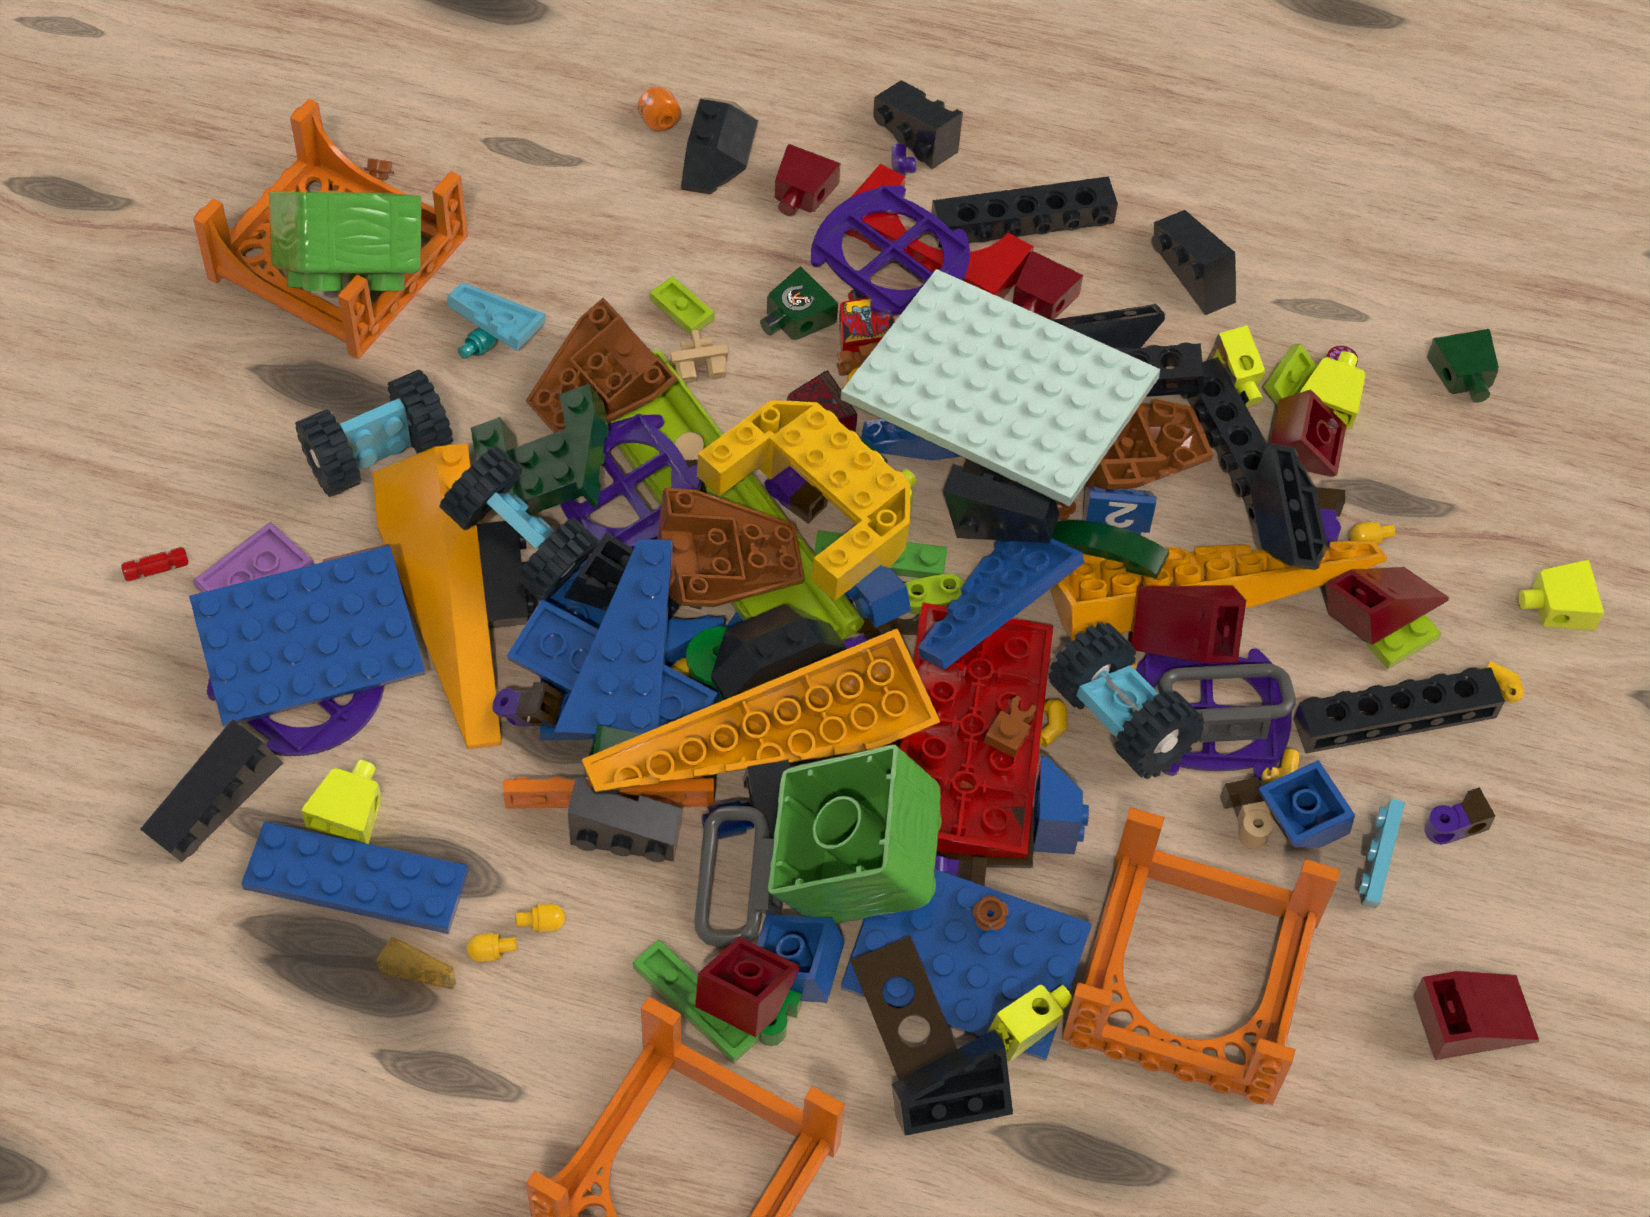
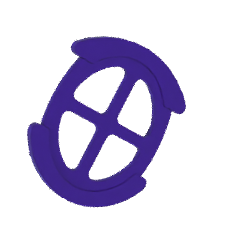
M882 185L879 188L860 193L844 201L821 223L811 247L810 263L812 266L820 267L826 262L846 284L871 300L870 309L872 311L882 314H902L934 273L903 251L924 232L933 233L942 247L944 263L940 271L963 281L970 260V246L964 230L956 229L952 232L932 213L905 199L906 189L900 185ZM874 213H895L912 218L917 223L896 241H889L863 222L862 219ZM851 229L860 233L882 250L877 257L861 270H855L848 264L842 250L843 235ZM894 260L922 279L924 284L913 289L896 290L875 285L869 281V278L889 261Z
M636 414L633 417L608 424V439L604 441L603 453L605 454L603 467L612 478L613 484L599 492L597 507L592 508L587 500L577 504L576 498L561 503L560 506L568 520L574 517L599 540L598 542L607 532L634 549L638 539L657 540L661 506L653 511H649L635 492V485L662 467L670 466L672 470L671 488L700 491L702 480L697 477V465L688 467L684 457L674 443L658 430L665 423L661 415ZM639 443L658 450L659 454L627 475H624L608 452L618 444ZM620 495L627 499L639 516V520L625 528H607L588 520V515Z
M1256 648L1249 651L1248 659L1239 657L1238 663H1203L1149 653L1137 665L1136 671L1155 688L1162 675L1175 668L1272 664V662ZM1271 677L1242 678L1259 694L1262 701L1261 706L1278 705L1282 702L1279 684L1275 679ZM1200 680L1201 701L1196 704L1190 703L1195 709L1247 707L1216 704L1213 699V680ZM1292 712L1285 717L1271 719L1267 739H1256L1246 748L1229 754H1219L1215 749V742H1202V752L1185 753L1181 757L1182 761L1178 764H1172L1171 770L1165 774L1175 776L1178 774L1180 767L1202 771H1235L1253 768L1254 777H1258L1261 781L1264 769L1268 767L1271 771L1272 767H1276L1283 756L1292 728Z
M209 677L207 695L210 700L215 701L216 699ZM385 685L354 693L350 702L344 706L338 705L332 699L317 703L330 715V719L321 725L291 727L272 721L269 716L250 720L247 723L270 739L267 742V747L275 755L308 756L318 754L350 740L367 725L380 705Z

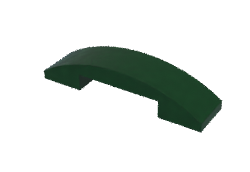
M1058 521L1052 536L1053 539L1083 554L1125 563L1126 572L1156 579L1169 556V550L1146 537L1126 529L1093 521Z

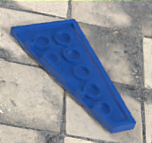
M1053 538L1050 543L996 540L994 543L995 550L989 557L982 559L961 588L962 595L957 601L952 600L949 604L946 617L943 621L935 623L919 645L920 658L945 670L1084 564L1083 553Z
M638 539L554 730L555 736L594 738L597 725L638 734H644L660 727L673 555L672 540Z

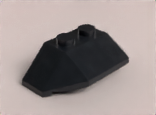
M709 97L700 98L687 141L681 190L712 194L717 190V187L729 182L743 172L747 167L758 120L736 102Z
M1157 304L1052 319L1051 321L1114 349L1120 347L1131 349L1141 348L1165 320V313Z
M1269 443L1265 447L1250 487L1261 547L1291 567L1316 570L1320 567V562L1328 547L1316 487L1304 465L1297 459L1299 455L1294 447Z
M783 604L725 629L712 670L711 680L723 699L726 700L844 651L847 648L830 623Z

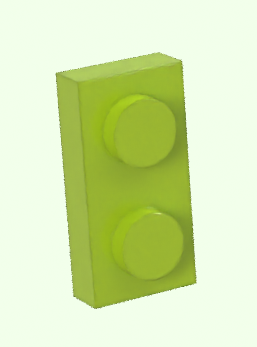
M673 276L650 291V301L690 336L691 330H698L699 332L715 320V312Z
M1301 343L1291 345L1264 387L1277 406L1279 399L1300 393L1317 367Z
M1425 614L1373 645L1368 643L1367 646L1382 664L1389 669L1439 640L1442 633Z

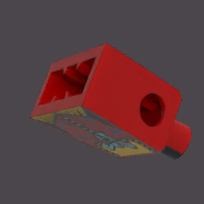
M853 289L848 293L849 301H844L840 304V352H859V346L873 342L879 343L895 323L892 314L872 311L870 309L871 300Z

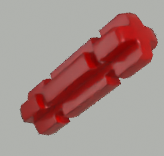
M184 547L171 549L169 554H166L164 551L139 558L140 561L136 563L134 560L123 562L121 564L123 576L126 581L139 579V575L144 574V577L169 571L171 566H175V568L187 566L188 557Z

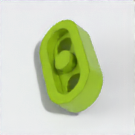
M941 574L906 582L905 585L907 586L911 611L908 613L920 614L922 602L948 607L952 600L957 601L962 595L961 588L965 584L964 581L954 574ZM944 586H950L954 589H946ZM917 591H918V592H921L922 594H921V595H914L912 592H917Z

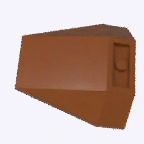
M602 298L578 319L525 401L549 429L556 433L566 429L560 394L590 384L603 401L607 421L610 422L654 401L673 385L678 378L640 340L615 309Z
M664 488L657 540H672L673 542L669 597L679 605L716 607L803 584L805 578L794 523L698 490Z

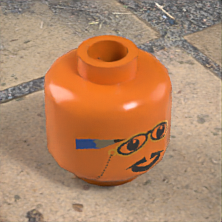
M653 87L645 91L638 101L640 116L645 124L654 131H666L672 128L680 118L681 108L673 94L664 87Z

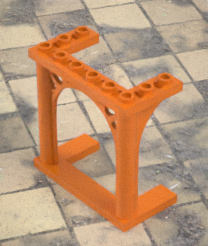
M308 98L301 107L294 110L290 117L298 158L291 167L286 168L282 172L281 177L271 188H267L264 191L262 197L253 207L245 211L243 217L234 227L228 229L223 203L213 198L205 207L197 211L193 222L207 279L216 284L223 278L233 282L345 342L348 355L359 360L468 237L462 180L460 175L450 171L432 191L434 208L421 201V234L430 238V240L421 249L420 271L417 273H405V290L384 291L371 304L368 280L356 275L338 295L340 306L338 308L301 287H287V279L271 263L269 192H308L306 189L314 181H317L322 186L319 192L406 194L371 176L351 162L335 146L323 129L319 103ZM329 184L332 185V188H333V189H337V190H336V191H329ZM251 248H261L263 250L260 255L255 257L244 256ZM264 263L266 264V267L262 269L259 267V265Z
M1130 807L1113 866L1116 868L1083 982H1078L1062 1040L1069 1041L1072 1046L1079 1049L1091 1048L1104 1052L1107 1057L1114 1060L1127 1059L1139 1063L1141 1067L1149 1071L1162 1070L1175 1074L1178 1079L1185 1082L1197 1081L1210 1085L1213 1090L1220 1093L1233 1092L1246 1096L1247 1100L1256 1104L1268 1103L1273 1105L1293 1063L1296 1049L1285 1045L1314 929L1318 927L1338 881L1340 869L1305 859L1291 891L1155 850L1165 817ZM1147 877L1284 918L1261 1005L1255 1015L1240 1029L1214 1039H1187L1160 1029L1144 1017L1133 1003L1125 985L1123 962ZM1114 993L1120 996L1121 1002L1111 1003ZM1116 1012H1127L1132 1018L1130 1024L1124 1028L1110 1025L1107 1020ZM1136 1028L1143 1029L1148 1033V1036L1135 1033L1134 1030ZM1252 1035L1255 1036V1039L1249 1045L1243 1040L1244 1036ZM1171 1042H1176L1179 1046L1171 1044ZM1234 1045L1239 1048L1244 1055L1245 1063L1239 1065L1229 1062L1224 1054V1047ZM1204 1050L1214 1051L1216 1057L1203 1054L1202 1052Z
M648 996L641 1007L643 1051L573 1158L558 1174L549 1179L534 1170L526 1182L531 1217H579L581 1211L590 1206L604 1208L606 1211L605 1217H618L611 1200L609 1186L614 1159L672 1068L798 1138L750 1216L791 1217L827 1155L834 1157L841 1146L845 1103L811 1086L804 1098V1109H799L681 1043V1014ZM603 1169L602 1175H598L600 1170ZM594 1184L598 1185L602 1190L599 1196L589 1195L584 1197L586 1192L592 1194L591 1191Z

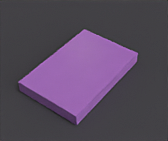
M269 522L195 578L193 583L202 593L313 565L314 561Z

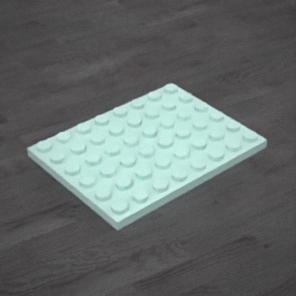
M936 269L842 389L841 400L1070 507L1158 380L1160 369Z

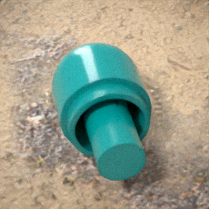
M478 327L467 335L465 344L458 348V353L463 359L472 354L475 356L483 355L496 345L498 339Z

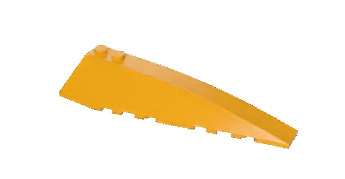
M468 443L433 447L373 472L378 531L384 543L389 544L391 547L401 586L407 597L409 607L424 644L429 651L435 671H437L446 698H448L466 747L467 749L499 746L502 745L499 716L493 712L492 708L496 697L477 526H471L470 529L464 531L439 507L441 500L445 497L446 492L452 488L453 483L461 477L465 470L471 467Z
M1374 540L1330 542L1329 548H1327L1320 562V567L1316 570L1291 567L1265 550H1251L1250 544L1196 546L1194 552H1188L1178 547H1165L1169 550V556L1156 579L1126 572L1125 563L1083 554L1084 564L1053 586L1050 591L1061 624L1071 640L1074 641L1077 633L1080 631L1085 633L1086 627L1091 625L1096 627L1097 623L1101 622L1111 624L1120 634L1132 631L1137 586L1233 585L1246 599L1245 608H1249L1325 585L1351 569H1368L1387 561V555Z
M895 629L583 758L581 762L595 792L610 791L746 770L748 766L789 760V763L863 752L889 745L940 723V720L898 629Z

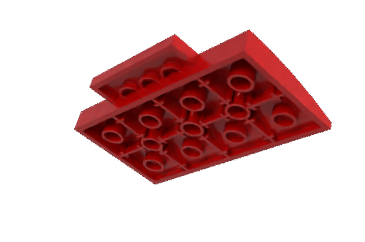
M922 602L912 661L940 723L889 745L899 747L910 759L914 760L916 764L934 778L940 786V814L942 822L938 831L937 851L990 857L1026 858L1054 626L1011 618L953 664L942 670L920 658L918 647L935 623L943 621L948 614L947 606ZM1018 696L1020 697L1018 704L1020 711H1028L1032 704L1036 705V711L1032 721L1027 723L1031 725L1028 736L1016 756L1011 757L984 743V739L1000 711L1002 710L1008 714L1012 699ZM1002 807H1025L1023 828H1021L1011 808L1004 809Z

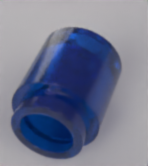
M740 800L707 806V814L701 815L703 829L707 818L716 809L725 806L751 807L749 801L741 803ZM748 820L723 821L718 827L717 840L746 834L747 830L754 829V824Z

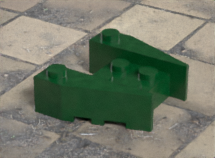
M590 384L560 394L566 429L518 447L516 436L501 417L470 428L474 452L478 459L483 453L488 452L490 448L498 446L523 469L519 479L507 493L515 494L528 505L525 512L529 515L584 496L592 508L598 505L601 486L598 480L600 467L604 466L605 454L603 453L604 441L608 439L609 426L604 403Z

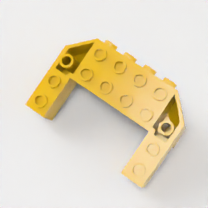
M770 400L698 453L697 477L719 497L757 468L771 480L790 466L809 484L821 491L827 500L856 525L814 557L811 580L834 601L880 565L891 568L906 549L910 525V483L901 472L895 471L877 451H872L866 446L857 433L852 430L849 431L842 425L833 412L826 411L817 402Z

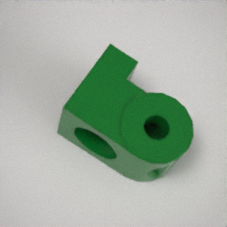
M789 991L776 1019L760 1033L759 1041L762 1044L774 1046L784 1040L787 1032V1015L797 1018L801 1008L802 993Z

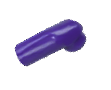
M895 144L892 146V169L903 176L907 175V173L916 172V161L914 157L906 158V146L904 144Z

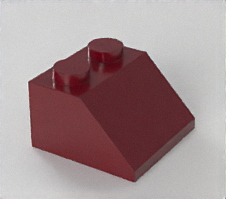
M1310 389L1279 399L1270 443L1294 447L1299 455L1297 459L1304 465L1307 472L1334 477L1338 474L1347 425Z
M739 936L698 973L695 1007L756 1038L776 1019L795 981L800 966Z

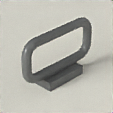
M1274 664L1175 668L1164 673L1158 685L1159 693L1163 696L1165 691L1173 693L1172 684L1178 681L1271 677L1278 682L1282 696V702L1278 705L1196 709L1204 719V724H1202L1204 727L1203 732L1198 734L1200 737L1199 742L1267 739L1271 719L1285 717L1292 712L1296 705L1295 692L1289 674Z
M749 806L720 807L713 811L705 822L694 923L698 937L707 945L728 947L739 936L751 942L758 934L762 913L781 915L782 901L768 891L774 839H769V823L765 815L757 808ZM726 820H748L755 826L747 921L745 928L739 933L713 932L709 927L717 831L719 825Z

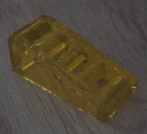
M395 937L390 938L377 958L380 973L448 989H453L456 985L453 967Z

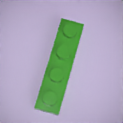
M817 531L814 555L817 556L844 534ZM907 542L906 549L891 566V569L897 576L913 578L944 574L947 547Z
M659 939L633 962V969L733 1064L760 1040V1034L755 1038L696 1008L697 975Z

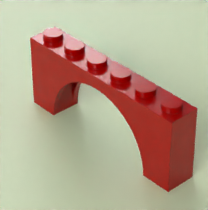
M880 163L850 198L879 188L882 185H900L905 187L906 177ZM874 213L862 219L863 222L889 241H896L907 232L898 214ZM851 229L846 232L847 235L868 244L872 249L882 252L879 247L857 231ZM1007 233L1002 239L991 246L970 251L969 266L963 281L1004 299L1017 283L1030 252L1034 250V246ZM915 239L903 250L931 272H935L936 269L940 270L943 266V250L928 246L918 239Z

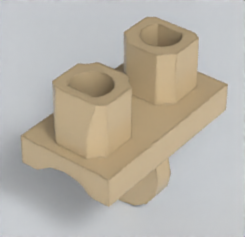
M691 330V340L680 341L681 351L671 352L669 363L685 383L696 381L695 367L706 365L709 379L725 377L726 361L729 353L727 344L712 346V338H700L698 330Z

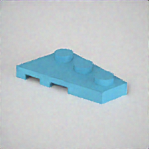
M464 282L448 294V307L515 351L524 345L545 323L546 314Z
M1390 799L1385 807L1380 806L1375 822V827H1378L1376 839L1371 840L1367 854V860L1371 861L1368 874L1363 873L1358 890L1359 894H1363L1362 905L1376 908L1381 902L1405 802Z

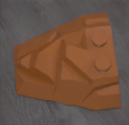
M1154 399L1152 405L1141 403L1092 473L1086 485L1097 486V488L1106 490L1138 488L1212 460L1214 454L1193 407Z

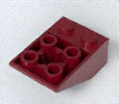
M1405 567L1351 569L1326 583L1328 614L1371 645L1449 601L1447 595Z
M1233 585L1137 586L1130 644L1138 652L1203 663H1238L1246 599Z
M1454 971L1424 976L1414 993L1435 1060L1539 1042V1037L1517 975Z

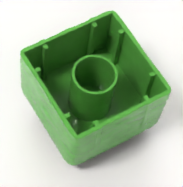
M269 192L271 263L274 268L287 271V287H301L307 291H342L343 274H348V284L356 275H359L368 280L369 290L399 291L405 290V273H417L420 271L421 196L395 193Z
M896 745L883 746L843 757L788 768L783 772L780 782L779 806L768 883L769 893L805 917L833 918L835 924L915 910L926 906L936 890L934 870L938 831L942 822L940 814L941 791L938 782Z

